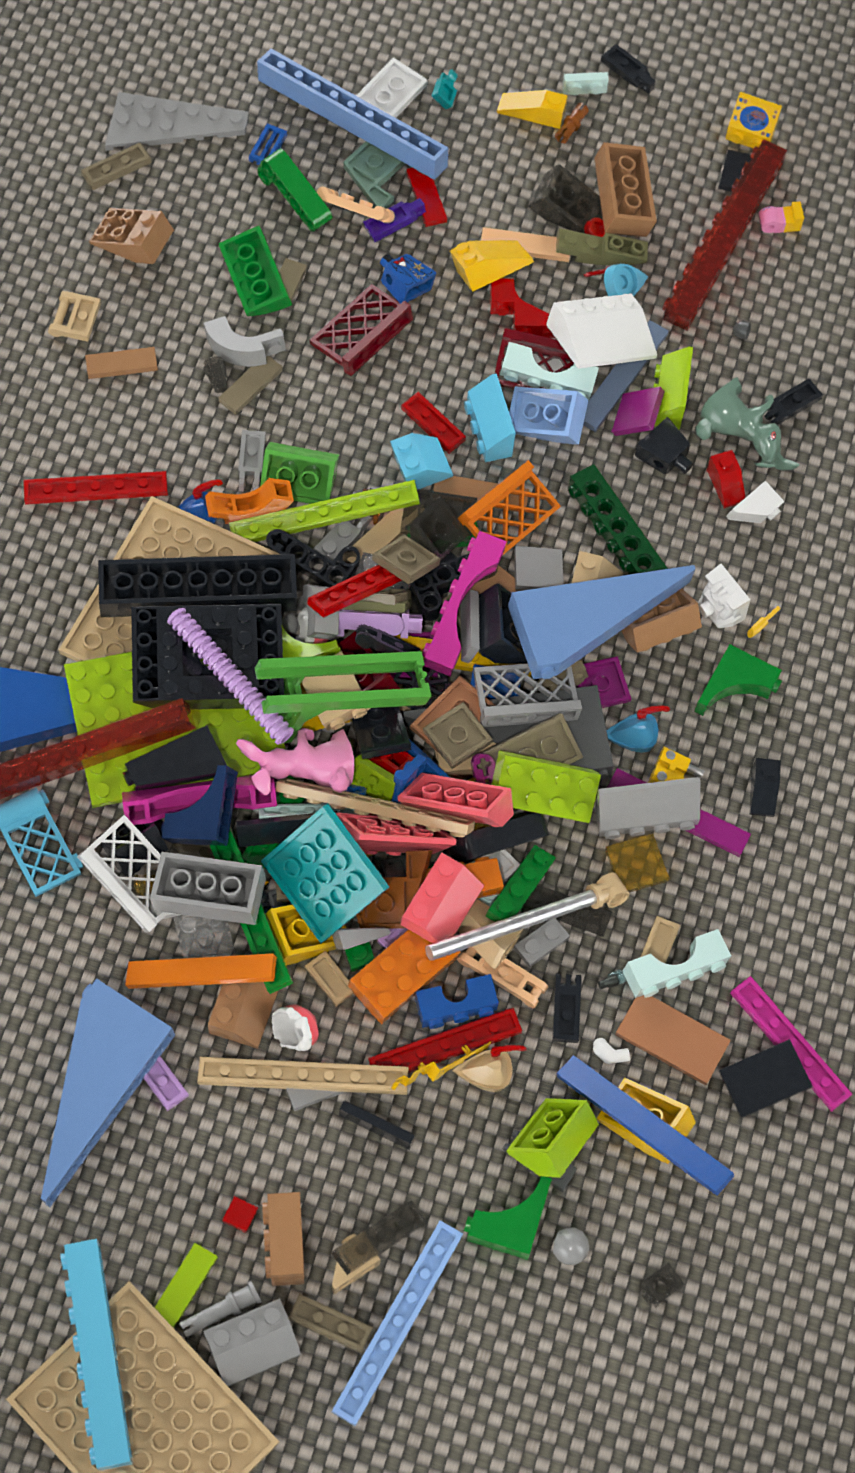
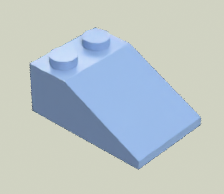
M515 387L509 411L515 434L556 443L579 445L588 399L578 391Z

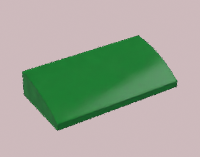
M260 225L218 243L247 316L263 315L293 305Z

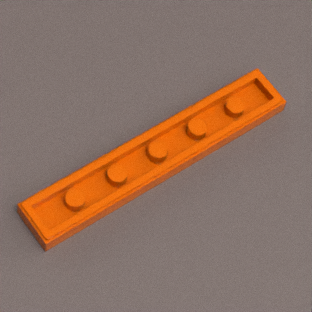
M273 953L128 961L125 986L128 989L270 982L274 981L277 957Z

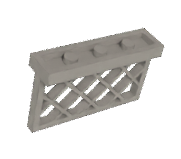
M528 664L475 667L473 673L481 712V725L483 727L540 723L560 712L566 721L578 720L582 711L581 700H578L572 667L570 666L565 669L566 677L563 681L555 676L549 678V680L558 685L553 693L542 686L546 679L542 678L537 683L527 676L531 672ZM507 673H514L520 679L515 684H512L504 676ZM489 674L496 680L491 686H488L481 681V675ZM523 680L534 687L529 695L518 688ZM499 682L510 689L505 696L494 690ZM562 688L570 694L571 700L563 701L556 694ZM537 690L548 697L545 702H538L532 698ZM513 692L524 699L521 704H514L508 700ZM491 694L500 702L497 706L486 707L485 698Z

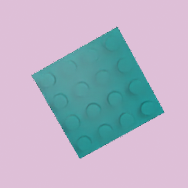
M329 804L322 806L261 860L262 864L320 943L329 939L337 930L342 928L390 888Z

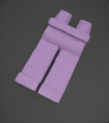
M409 609L404 613L339 610L337 636H344L345 629L356 630L359 625L365 624L385 631L392 636L400 634V638H408V633H422V614L409 613Z

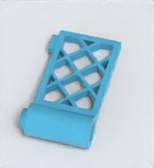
M36 787L0 804V831L35 897L81 875L80 869L83 868V864L77 858V853L71 854L45 805L49 803V800L44 790L38 791ZM46 817L49 823L46 833L33 829L36 820ZM51 829H52L53 833L55 834V836H54V835H50ZM16 830L27 832L23 844L13 842L9 834ZM31 834L44 837L40 849L27 846ZM48 839L59 842L58 854L44 851ZM16 847L21 848L20 854L18 853ZM25 850L38 853L35 866L23 862L22 857ZM62 851L65 853L66 857L61 856ZM42 855L56 859L52 871L38 867ZM59 860L70 863L74 870L66 875L55 872ZM27 869L33 870L31 875ZM36 871L50 875L48 883L37 889L33 881Z

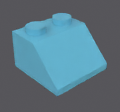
M410 433L390 441L394 457L404 481L415 480L417 490L453 477L438 438Z

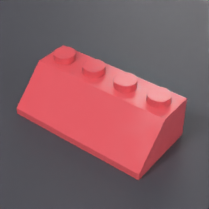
M421 773L398 796V801L404 805L474 820L475 823L488 824L492 827H503L514 815L511 788Z

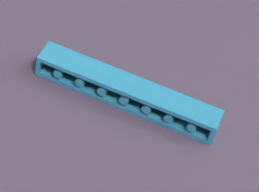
M97 1239L64 1245L65 1253L61 1254V1263L63 1270L68 1269L69 1280L65 1281V1290L67 1297H72L73 1307L69 1308L71 1325L76 1324L77 1335L73 1336V1345L75 1352H80L81 1363H77L79 1380L84 1379L85 1391H81L83 1408H88L89 1419H85L87 1436H92L93 1447L89 1448L91 1465L96 1464V1468L99 1471L131 1465L133 1460L100 1243Z

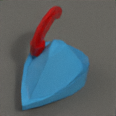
M651 706L638 710L637 714L628 716L607 730L608 740L630 751L640 753L650 751L658 740L657 721L651 713L669 712L670 707Z

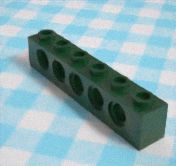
M595 464L570 476L568 485L570 496L579 502L582 513L593 522L595 532L599 536L602 535L609 552L616 555L619 565L624 572H628L631 575L668 569ZM588 493H593L596 496H589ZM600 511H606L609 514H602ZM613 529H618L621 533L614 532ZM630 547L635 551H628L626 548ZM638 566H645L648 569L643 570L640 569Z

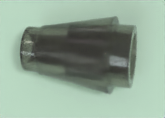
M220 356L206 359L203 370L215 393L226 391L228 383L225 361H222Z

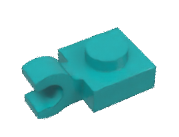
M453 69L449 70L448 75L444 72L440 75V78L436 80L431 95L444 109L452 107L457 93V89L453 85L458 74Z

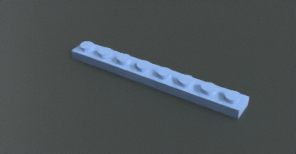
M439 1221L332 1410L333 1414L354 1426L357 1425L460 1242L463 1233Z

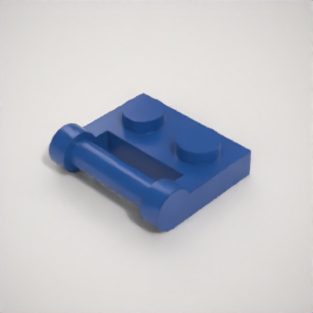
M417 754L412 761H408L405 764L403 770L395 771L393 779L395 787L392 802L400 803L398 796L421 773H424L426 757Z

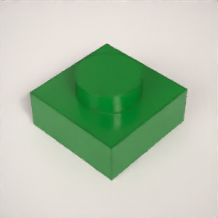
M369 942L344 950L351 972L363 969L375 959Z

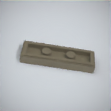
M139 142L82 169L81 173L93 191L150 164L151 158Z
M266 356L267 364L251 366L218 397L219 402L237 415L283 371V366L270 356Z
M301 1294L298 1295L288 1317L289 1321L361 1354L373 1330V1327Z

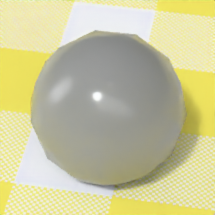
M565 1228L557 1233L553 1254L558 1261L565 1265H576L587 1257L589 1242L583 1231L577 1228Z

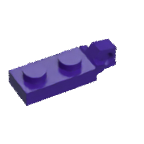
M420 198L410 204L409 202L403 203L401 201L388 208L395 215L391 223L369 218L363 221V224L375 243L416 221L419 216L426 212L425 205Z

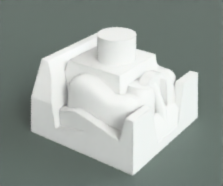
M720 564L705 575L708 583L702 592L698 604L699 611L703 617H709L717 628L732 627L745 620L750 598L724 566Z

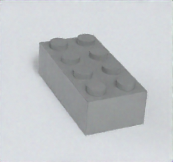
M161 852L150 900L155 911L255 925L266 876L262 865Z

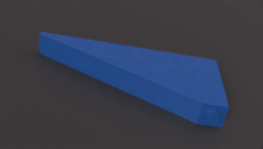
M0 667V752L77 732L66 677Z

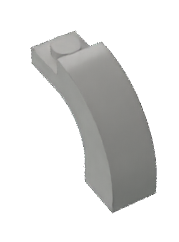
M226 316L204 322L206 338L211 349L218 357L228 363L247 367L267 364L266 356L286 350L281 328L262 335L245 337L238 335L230 328Z
M303 585V595L297 599V610L302 611L304 608H307V637L331 640L338 635L339 611L323 618L307 605L308 597L330 587Z

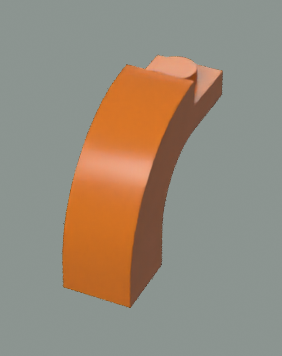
M269 478L258 489L244 494H226L209 491L205 495L208 516L222 518L225 524L285 510L294 502L290 481Z

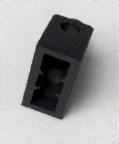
M668 417L637 444L634 456L663 474H668L674 467H677L682 473L686 474L693 466V462L686 457L690 449V442Z

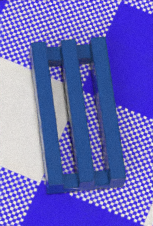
M267 123L249 155V161L252 163L257 161V165H260L261 161L267 156L278 134L280 135L269 155L281 148L287 137V131ZM273 131L261 155L258 156L257 154L260 151L263 143L265 142L269 132Z

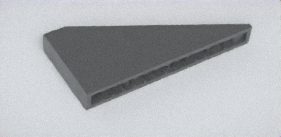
M595 685L576 688L578 700H581L582 711L578 720L566 722L583 758L569 765L593 769L601 774L600 780L611 776L614 765L598 687ZM560 690L556 694L563 701L571 700L570 694L565 690ZM536 693L532 696L538 702H545L548 699L543 693ZM520 696L508 698L514 704H521L524 701ZM498 699L490 700L496 706L500 702ZM426 709L404 711L403 721L405 726L410 727ZM538 723L484 727V729L491 736L493 742L498 744Z

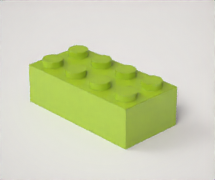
M499 750L491 785L511 788L513 808L590 823L601 774L589 768Z

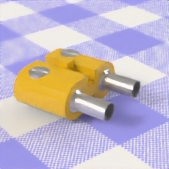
M664 746L657 758L655 768L651 773L648 783L684 779L686 772L702 778L704 770L690 764L691 758Z

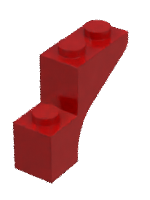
M500 278L490 284V314L500 316L513 315V330L556 339L546 325L550 314L523 301L515 290L514 279Z

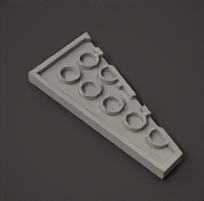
M118 92L105 143V151L113 150V147L125 146L127 149L139 142L153 146L183 142V139L195 138V141L204 140V137L208 136L224 138L245 135L249 112Z

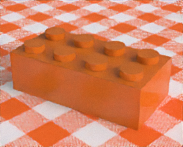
M408 929L352 977L348 987L382 1025L415 996L416 991L426 987L457 960L461 952L458 951L430 961L426 955L425 947L433 943Z

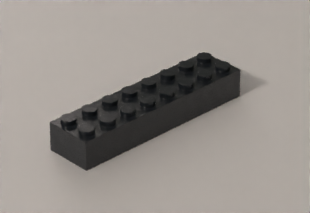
M295 554L98 560L99 609L101 617L131 616V607L281 604V611H297Z

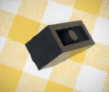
M756 758L751 769L749 815L775 816L780 786L781 760Z

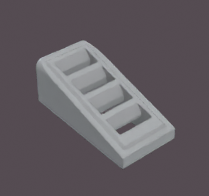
M389 928L339 929L332 937L336 949L345 950L388 936L390 930Z

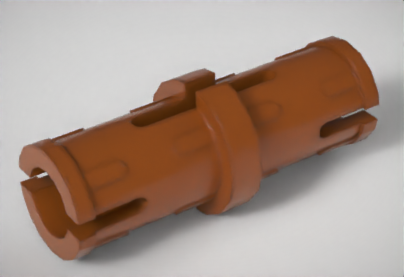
M578 103L572 113L565 117L564 124L555 134L558 142L564 137L561 143H567L573 132L580 128L581 121L589 112L586 105L581 110L580 108L583 103Z

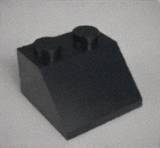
M153 822L134 825L160 855L161 852L168 850L164 839ZM122 823L116 829V840L130 841V830ZM112 833L105 840H112ZM134 835V841H139L138 838ZM100 843L111 858L112 843ZM115 843V858L129 859L130 844ZM133 844V859L147 860V848L144 845ZM151 854V860H157V859ZM115 861L114 865L125 876H128L129 862ZM133 862L132 874L137 873L146 863Z

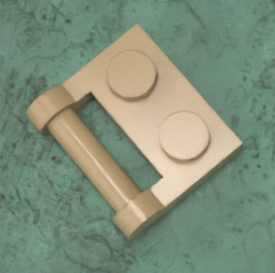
M62 291L59 297L60 304L54 322L49 326L48 333L54 337L64 336L88 342L101 305L100 299ZM74 304L68 325H62L69 305Z

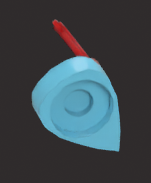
M621 263L584 274L586 277L604 274V285L608 296L632 294L634 296L648 278L646 274L637 268Z

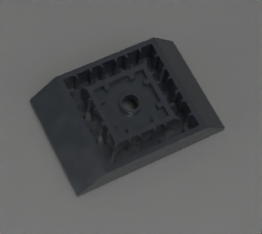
M281 604L131 607L133 703L156 710L244 708V704L239 703V698L236 699L234 693L228 691L229 687L223 685L224 681H219V676L213 674L214 670H209L208 666L201 663L198 653H194L193 647L190 648L188 642L183 641V636L177 634L178 630H173V625L167 623L169 616L179 608L186 609V613L191 615V619L196 620V625L199 624L201 630L206 631V636L212 638L211 642H216V647L222 649L221 653H225L227 659L232 660L231 664H235L237 670L242 671V676L245 675L247 677V682L251 681L253 683L252 687L258 689L257 693L263 694V699L267 696L284 695V678L257 679L255 673V666L260 659L283 658Z

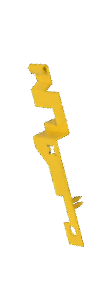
M491 1042L473 1052L465 1045V1048L462 1047L466 1055L442 1069H439L435 1062L426 1066L424 1063H420L418 1070L413 1072L410 1078L405 1075L395 1080L391 1089L396 1090L400 1083L406 1087L416 1080L419 1073L422 1075L427 1074L432 1081H435L450 1069L463 1063L466 1058L487 1050Z

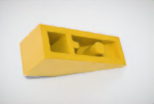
M549 90L502 93L497 113L560 129L566 112L568 95Z

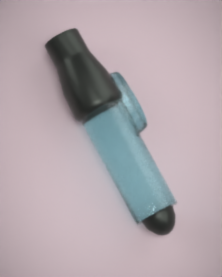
M621 970L610 973L604 980L598 981V986L601 990L618 986L621 983L627 982L624 973Z

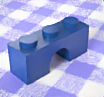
M491 974L467 979L464 987L466 998L460 1002L447 1000L443 995L441 986L416 991L415 1002L422 1028L436 1029L444 1026L446 1022L462 1023L469 1020L471 1016L487 1017L494 1014V1011H497L499 1002Z

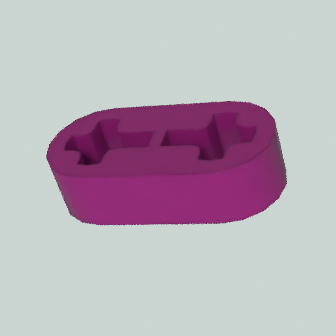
M480 752L472 757L471 769L474 782L486 784L485 779L488 778L490 784L492 783L496 765L490 755ZM482 758L485 761H489V764L485 765L486 775H484L481 768H477Z

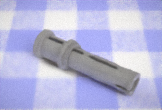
M250 1280L247 1282V1286L234 1293L228 1292L225 1295L226 1299L184 1321H180L182 1329L191 1324L194 1325L184 1331L186 1337L189 1338V1336L232 1313L239 1315L241 1310L254 1303H262L252 1281Z

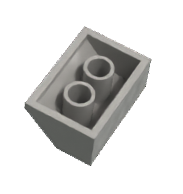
M277 1299L204 1331L205 1339L221 1379L227 1386H231L301 1355L281 1299Z

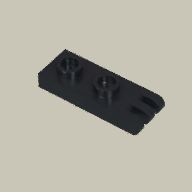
M808 378L774 398V402L769 409L770 411L765 414V418L767 420L774 418L770 424L776 423L779 425L822 400L823 394L811 379Z
M561 973L555 974L552 1041L579 1042L581 975H576L575 984H571V974H566L565 983H561Z

